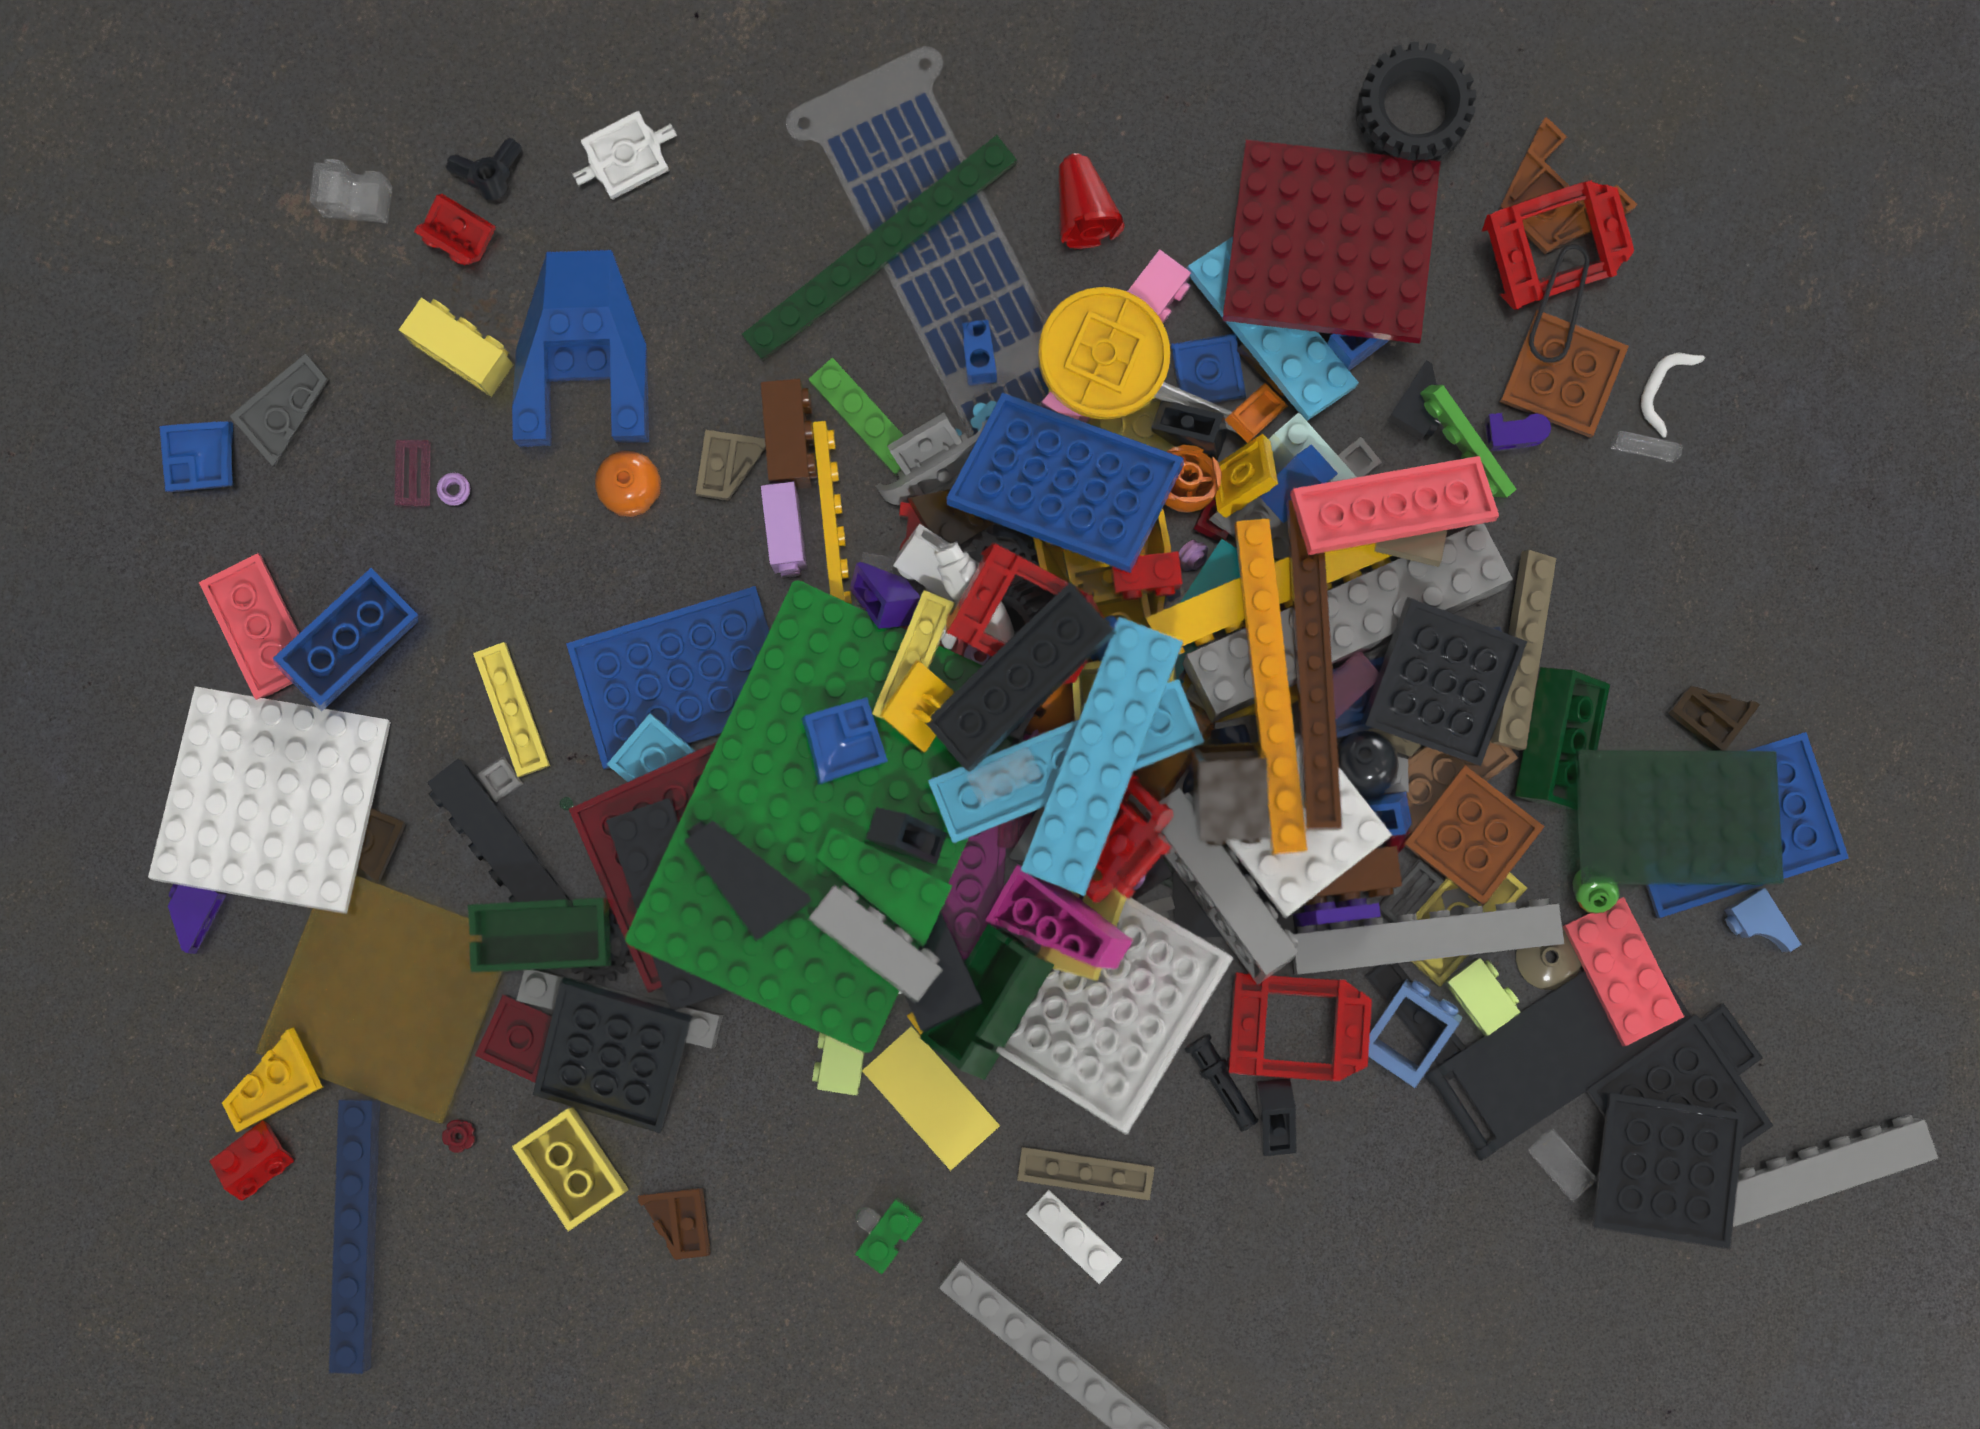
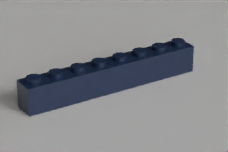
M342 1099L338 1102L329 1373L363 1374L371 1369L380 1099Z

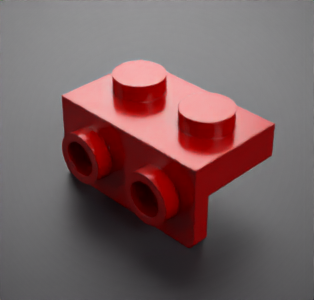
M441 193L436 195L424 223L417 225L414 232L422 237V241L425 244L448 252L449 257L453 261L462 265H469L481 260L496 226Z
M264 1120L210 1160L224 1190L240 1201L256 1193L261 1186L274 1176L282 1173L287 1166L294 1162L292 1155L282 1148L271 1126Z

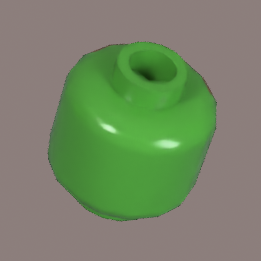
M1592 864L1581 868L1575 874L1573 891L1582 909L1589 913L1598 914L1604 913L1616 905L1619 898V887L1610 869L1603 865Z

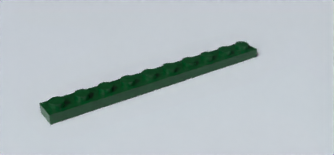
M996 135L742 333V337L763 362L1017 164V159L998 135Z

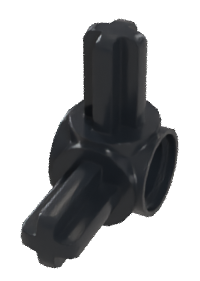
M508 138L504 140L493 157L481 158L474 162L457 154L450 155L447 159L446 169L450 173L467 179L468 185L479 190L483 198L496 200L501 198L507 191L506 180L510 176L508 168L518 156L522 147L515 139Z

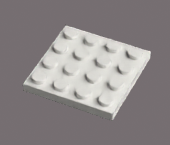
M1300 735L1295 739V745L1306 831L1302 750ZM1340 768L1342 829L1306 831L1308 851L1272 855L1270 834L1269 838L1260 839V842L1256 844H1243L1240 840H1226L1228 846L1284 918L1392 836Z

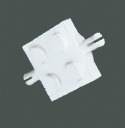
M636 111L583 138L581 142L588 154L590 165L572 174L578 186L596 177L605 186L612 200L669 171L661 155L660 144L677 135L671 123L653 132L645 124L639 111Z

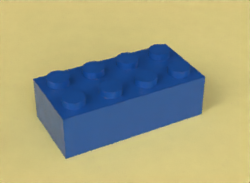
M370 568L273 657L274 665L322 712L418 622V614Z

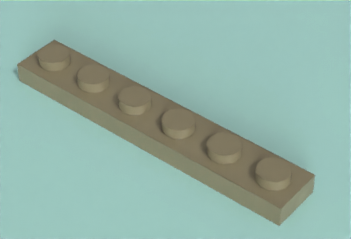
M1531 550L1522 551L1508 633L1509 635L1526 640L1527 644L1491 739V743L1516 750H1525L1527 746L1556 558Z

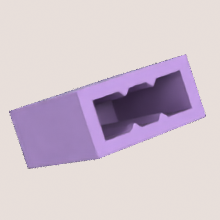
M794 482L761 486L770 565L775 573H781V577L801 575L800 570H807V561L797 488Z

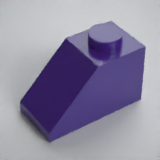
M863 562L856 563L849 590L864 610L868 612V615L878 629L909 625L919 603L920 596L907 579Z
M173 884L169 892L171 900L168 904V909L182 951L191 954L197 953L227 894Z

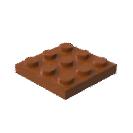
M1537 310L1500 402L1529 414H1542L1554 424L1592 438L1629 346L1575 325L1571 345L1566 356L1557 362H1543L1534 356L1529 346V336L1539 311ZM1543 312L1534 336V346L1537 352L1547 358H1553L1561 354L1566 345L1570 322Z
M1464 765L1403 845L1483 906L1545 826Z

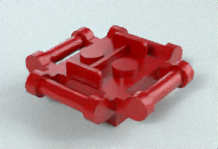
M1134 772L1096 865V868L1104 876L1099 881L1092 877L1086 892L1087 896L1094 903L1103 901L1114 888L1121 895L1129 899L1135 892L1134 887L1162 854L1166 855L1172 848L1162 830L1171 821L1174 812L1167 804H1161L1139 783L1140 778ZM1131 794L1152 813L1150 821L1127 799Z

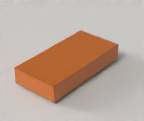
M1264 383L1238 406L1225 421L1249 443L1281 414L1288 405Z

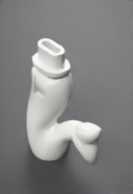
M954 542L937 549L934 555L939 562L937 569L941 574L945 590L958 604L978 567L971 559L969 560L968 552H962L958 543ZM1001 601L985 632L1007 643L1014 636V629L1007 610ZM944 631L941 642L946 649L951 651L957 638Z

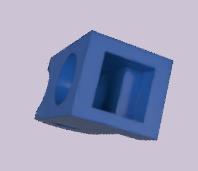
M989 320L962 322L968 386L997 383V371Z

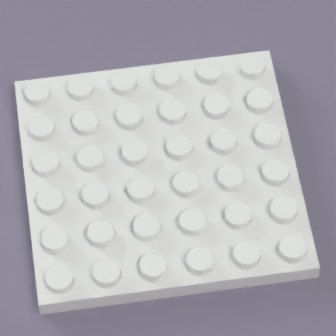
M195 687L148 878L159 882L347 914L388 737L390 721L388 719L324 709L321 712L317 707L265 698L255 700L254 696Z
M1126 898L1117 924V928L1133 940L1118 968H1102L1098 981L1051 969L1005 1047H998L996 1050L1006 1059L1125 1134L1129 1132L1233 959L1229 954L1132 898ZM1028 939L1026 942L1030 949L1039 953L1041 946L1032 939Z

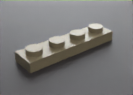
M1022 1146L1017 1181L1150 1200L1154 1166Z

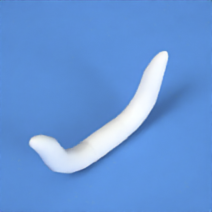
M1675 353L1665 356L1657 363L1644 387L1641 396V410L1645 419L1663 438L1667 435V429L1664 421L1654 410V396L1668 369L1675 365L1692 366L1701 363L1705 359L1703 355Z

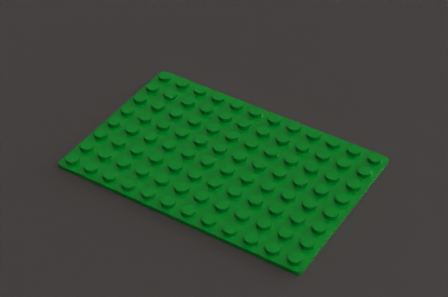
M796 580L788 590L628 930L625 940L628 945L861 1052L870 1053L876 1044L899 990L808 920L834 885L839 889L844 885L859 897L857 903L867 910L870 906L873 907L860 894L846 885L815 858L829 829L832 827L939 880L949 883L969 837L956 843L952 842L928 780L963 766L937 736L927 751L922 752L887 721L873 715L888 761L884 764L818 785L809 742L801 718L805 715L866 697L873 713L907 630L899 626L878 629L868 615V612L802 581ZM939 645L929 670L956 692L983 665ZM1008 736L988 756L1009 748L1014 738ZM876 807L906 813L946 832L947 835L937 865L886 849L867 840L866 836ZM702 820L706 825L714 821L807 893L812 899L811 903L755 942L685 845L684 840L689 837L686 832ZM882 914L886 918L883 923L894 931L897 926ZM914 939L911 941L910 944L918 950L920 945Z

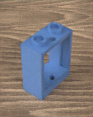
M1406 979L1370 1031L1368 1057L1415 1088L1459 1025L1462 1016L1457 1014L1459 1009L1445 999H1442L1440 1002L1429 995L1431 990L1421 982L1414 980L1411 983ZM1405 996L1447 1024L1419 1066L1377 1038Z

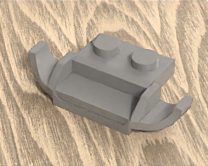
M943 412L887 445L890 453L902 470L898 472L900 479L889 485L879 483L875 486L883 499L891 504L900 505L901 502L909 503L907 498L951 489L988 420L982 423L978 433L968 438L966 433L958 435Z

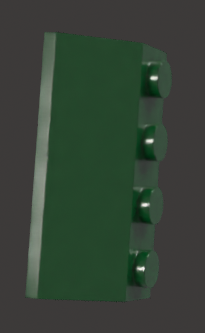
M1540 667L1527 746L1523 750L1520 773L1516 781V797L1534 803L1585 813L1610 684L1575 670Z

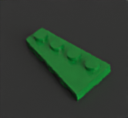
M831 827L815 859L846 885L854 889L863 899L878 909L893 924L902 929L923 948L952 885Z

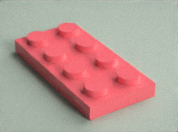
M257 553L200 581L199 584L255 700L265 698L293 684L274 665L273 657L288 645L299 632L262 556Z
M1624 897L1619 898L1616 905L1604 913H1588L1562 926L1622 1046H1627L1684 1017Z

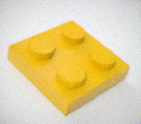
M1263 433L1218 463L1222 476L1221 485L1215 495L1217 511L1224 518H1227L1236 511L1243 509L1248 503L1262 494L1269 492L1278 484L1271 441Z

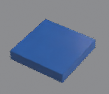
M1236 334L1171 344L1177 387L1214 404L1246 399L1240 356L1237 352Z

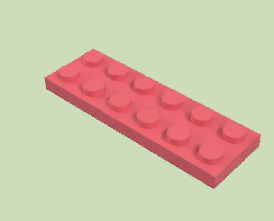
M1480 456L1294 488L1290 493L1308 555L1496 521L1499 517Z

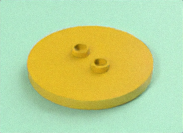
M1096 287L1082 290L1069 296L1052 311L1040 335L1038 362L1047 387L1064 406L1086 417L1115 419L1138 411L1157 394L1168 373L1170 343L1161 319L1145 301L1124 290Z

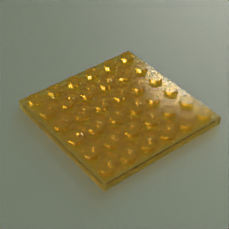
M356 875L347 914L312 908L255 1053L264 1056L281 1040L280 1037L287 1029L294 1027L318 1077L443 1124L503 971L470 973L469 942H482V935H469L467 917Z

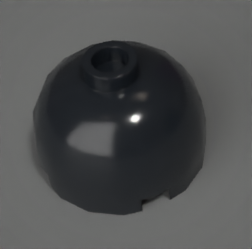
M1364 730L1350 734L1341 740L1337 746L1338 765L1363 799L1375 798L1384 794L1385 790L1390 788L1392 783L1394 784L1399 769L1396 750L1388 738L1378 732Z

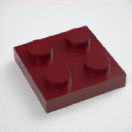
M503 994L475 1056L536 1083L552 1015Z

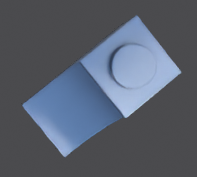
M1766 888L1756 889L1724 909L1728 916L1725 921L1735 935L1740 934L1742 938H1748L1754 934L1763 936L1775 943L1782 952H1791L1802 945Z

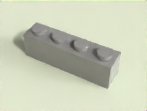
M834 885L808 920L913 1002H918L941 972L942 968L937 965L940 960L925 948L921 952L910 944L913 939L900 928L896 927L894 931L883 923L886 918L876 909L870 906L866 910L857 903L859 897L849 888L843 885L839 889Z

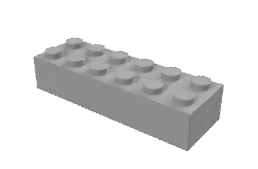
M1179 788L1160 801L1161 804H1167L1174 812L1173 818L1162 830L1166 840L1172 845L1171 850L1164 856L1258 985L1292 961L1299 953L1296 949L1298 942L1288 929L1283 931L1277 923L1278 915L1271 904L1268 902L1263 903L1256 894L1258 887L1248 874L1242 875L1236 866L1238 860L1234 853L1228 847L1207 845L1206 841L1200 842L1196 830L1195 800L1189 793L1184 795ZM1147 810L1144 816L1150 821L1152 813Z

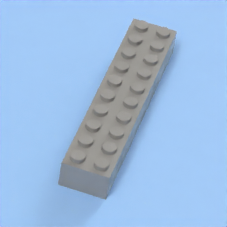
M1484 523L1473 525L1446 537L1442 562L1439 567L1400 558L1329 590L1328 607L1332 668L1391 642L1407 597L1454 613L1505 590L1513 578ZM1293 607L1280 612L1289 687L1297 684ZM1246 628L1186 655L1182 665L1211 723L1255 703Z

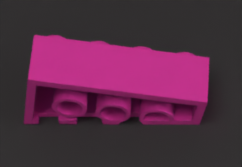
M1017 865L985 921L1006 928L1017 935L1032 939L1043 946L1056 949L1062 954L1093 967L1117 969L1133 940L1068 889L1021 871L1023 865Z

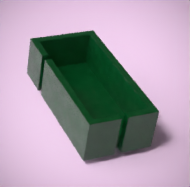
M573 899V906L576 907H572L571 900L468 905L469 935H482V942H469L470 973L611 966L608 899Z
M989 923L965 961L983 1004L924 1033L922 1032L919 1037L961 1071L984 1080L1000 1055L996 1051L997 1048L1005 1047L1054 964L1030 949L1029 946L1014 935Z

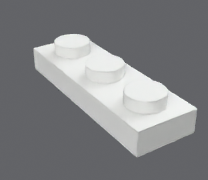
M1049 1189L1026 1213L1037 1226L1099 1284L1122 1260L1116 1252Z

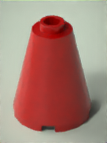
M1077 153L1068 155L1059 165L1060 238L1062 243L1066 241L1067 247L1073 249L1101 245L1100 239L1108 235L1110 240L1116 238L1125 226L1120 211L1091 160Z

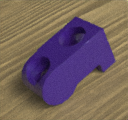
M1502 413L1489 414L1485 419L1488 449L1490 452L1537 446L1551 432V424L1548 418L1537 413L1529 415L1524 420L1503 422Z

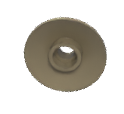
M1563 927L1564 944L1516 949V965L1521 976L1536 988L1556 990L1576 977L1580 971L1581 963ZM1549 950L1554 951L1557 955L1554 963H1549L1545 958Z

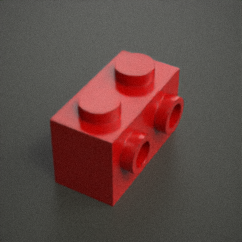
M1178 551L1141 555L1138 557L1131 573L1110 566L1114 597L1122 596L1124 601L1141 599L1142 594L1155 592L1156 597L1176 594L1175 590H1179L1182 586Z

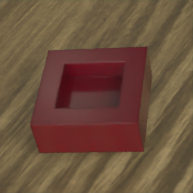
M1213 499L1210 504L1202 509L1193 529L1220 542L1221 539L1226 540L1229 533L1210 521V518L1218 512L1216 500Z

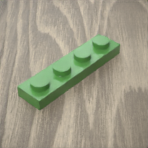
M831 358L808 379L809 382L895 476H898V472L902 469L890 453L887 445L904 435L843 368Z
M1429 385L1420 394L1426 401L1424 403L1426 410L1431 416L1438 418L1444 427L1442 431L1445 437L1452 444H1456L1462 452L1461 459L1480 456L1493 497L1507 498L1517 490L1444 385Z

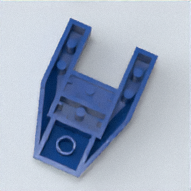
M612 250L547 252L516 348L512 402L514 442L519 447L552 446L550 381L610 379L612 438L616 443L649 442L647 345Z

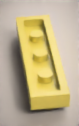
M925 590L923 591L872 714L883 719L880 716L881 712L916 660L929 669L946 629L948 613L952 614L956 605L955 602Z
M503 642L473 653L517 777L520 778L549 767V760L507 644Z

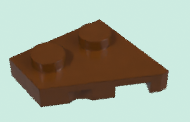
M703 1188L638 1196V1202L648 1211L654 1221L652 1223L658 1234L666 1240V1247L675 1260L710 1255Z

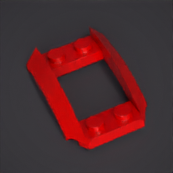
M1588 180L1528 199L1486 216L1481 232L1488 231L1505 290L1504 293L1499 295L1513 309H1519L1531 302L1542 300L1551 277L1549 275L1538 279L1522 220L1584 199L1600 260L1589 263L1585 284L1617 275V270L1621 264L1627 262L1635 251L1618 188ZM1584 264L1558 272L1549 297L1578 287Z
M992 543L981 553L984 557L953 614L948 613L945 629L947 634L968 643L990 656L996 654L1006 643L986 633L985 629L1015 574L1055 595L1068 584L1065 580L996 543ZM1079 589V591L1103 616L1102 612L1097 607L1093 599V596ZM1086 662L1063 684L1075 683Z
M1235 973L1232 987L1233 1001L1229 1057H1227L1228 1073L1340 1081L1368 1067L1372 999L1362 991L1357 990L1346 980L1270 976L1257 985L1250 974ZM1268 994L1336 998L1332 1064L1263 1059Z

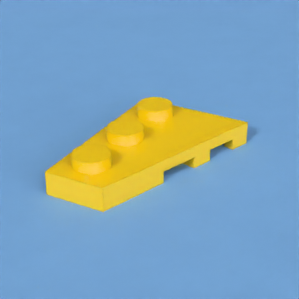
M294 1027L286 1030L274 1048L261 1058L262 1061L250 1074L246 1075L222 1102L236 1133L323 1088Z

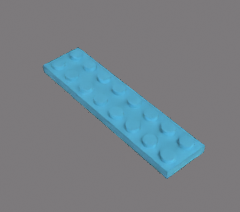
M1119 617L1114 629L1117 633L1111 637L1021 868V871L1083 896L1088 889L1183 645L1181 640Z
M1179 679L1167 683L1134 770L1204 743ZM1079 719L987 756L971 772L960 767L928 780L952 842L956 843L1045 807Z

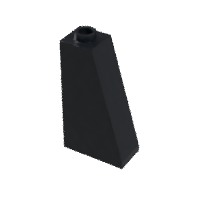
M702 820L686 832L689 837L684 840L685 845L755 942L811 903L812 899L807 893L714 821L706 825Z

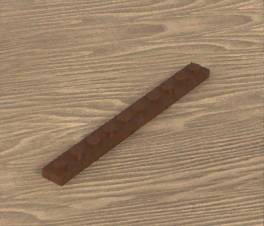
M1288 500L1287 520L1306 831L1341 830L1342 812L1325 552L1308 555L1292 500Z

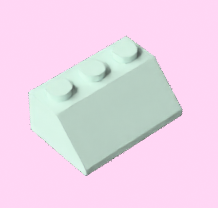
M1297 413L1269 438L1276 474L1297 454L1312 444L1338 473L1330 482L1357 478L1300 413Z

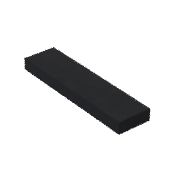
M1398 963L1377 965L1364 976L1387 1005L1392 1001L1406 979L1411 983L1413 982ZM1406 996L1394 1012L1426 1053L1429 1052L1447 1026L1446 1023ZM1453 1032L1434 1062L1439 1066L1467 1047ZM1452 1071L1445 1075L1449 1080L1455 1077Z

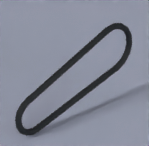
M1570 244L1560 251L1529 336L1531 352L1537 359L1543 362L1553 363L1560 361L1566 356L1571 345L1590 263L1588 252L1580 245ZM1577 249L1584 255L1585 264L1566 345L1561 354L1553 358H1547L1540 355L1535 349L1534 336L1562 258L1568 250Z

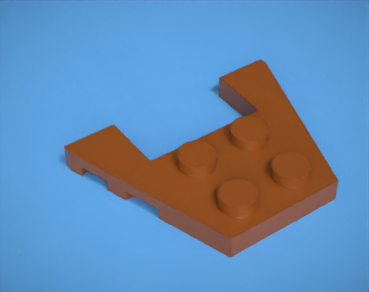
M1547 117L1541 122L1499 210L1569 186L1545 162L1567 138ZM1616 184L1614 187L1618 188L1624 214H1627L1638 204ZM1584 199L1522 220L1526 236L1544 254L1592 231Z

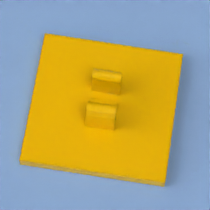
M916 660L880 716L922 752H926L936 735L925 722H930V716L955 692L920 661Z

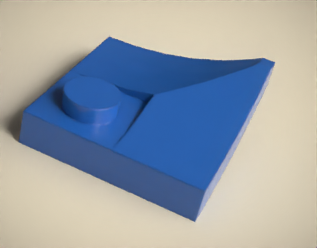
M205 422L159 426L166 492L233 486V422Z
M867 697L805 715L801 718L809 742L818 785L884 764L888 761Z

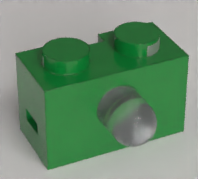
M897 1197L882 1217L869 1208L859 1209L856 1212L855 1221L869 1235L855 1255L882 1275L900 1250L896 1246L897 1242L900 1239L907 1242L923 1220V1216Z

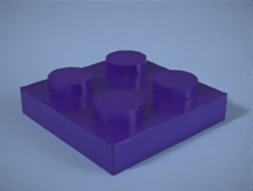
M1367 898L1307 905L1304 906V913L1293 914L1295 927L1381 917L1379 903L1367 904Z

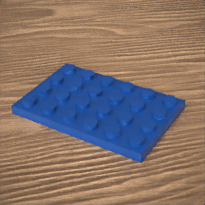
M1002 393L946 500L947 505L1131 573L1184 466V458Z
M756 586L566 643L604 770L610 769L607 763L650 713L688 745L721 735L769 633V627Z
M1806 732L1615 792L1657 918L1849 858Z

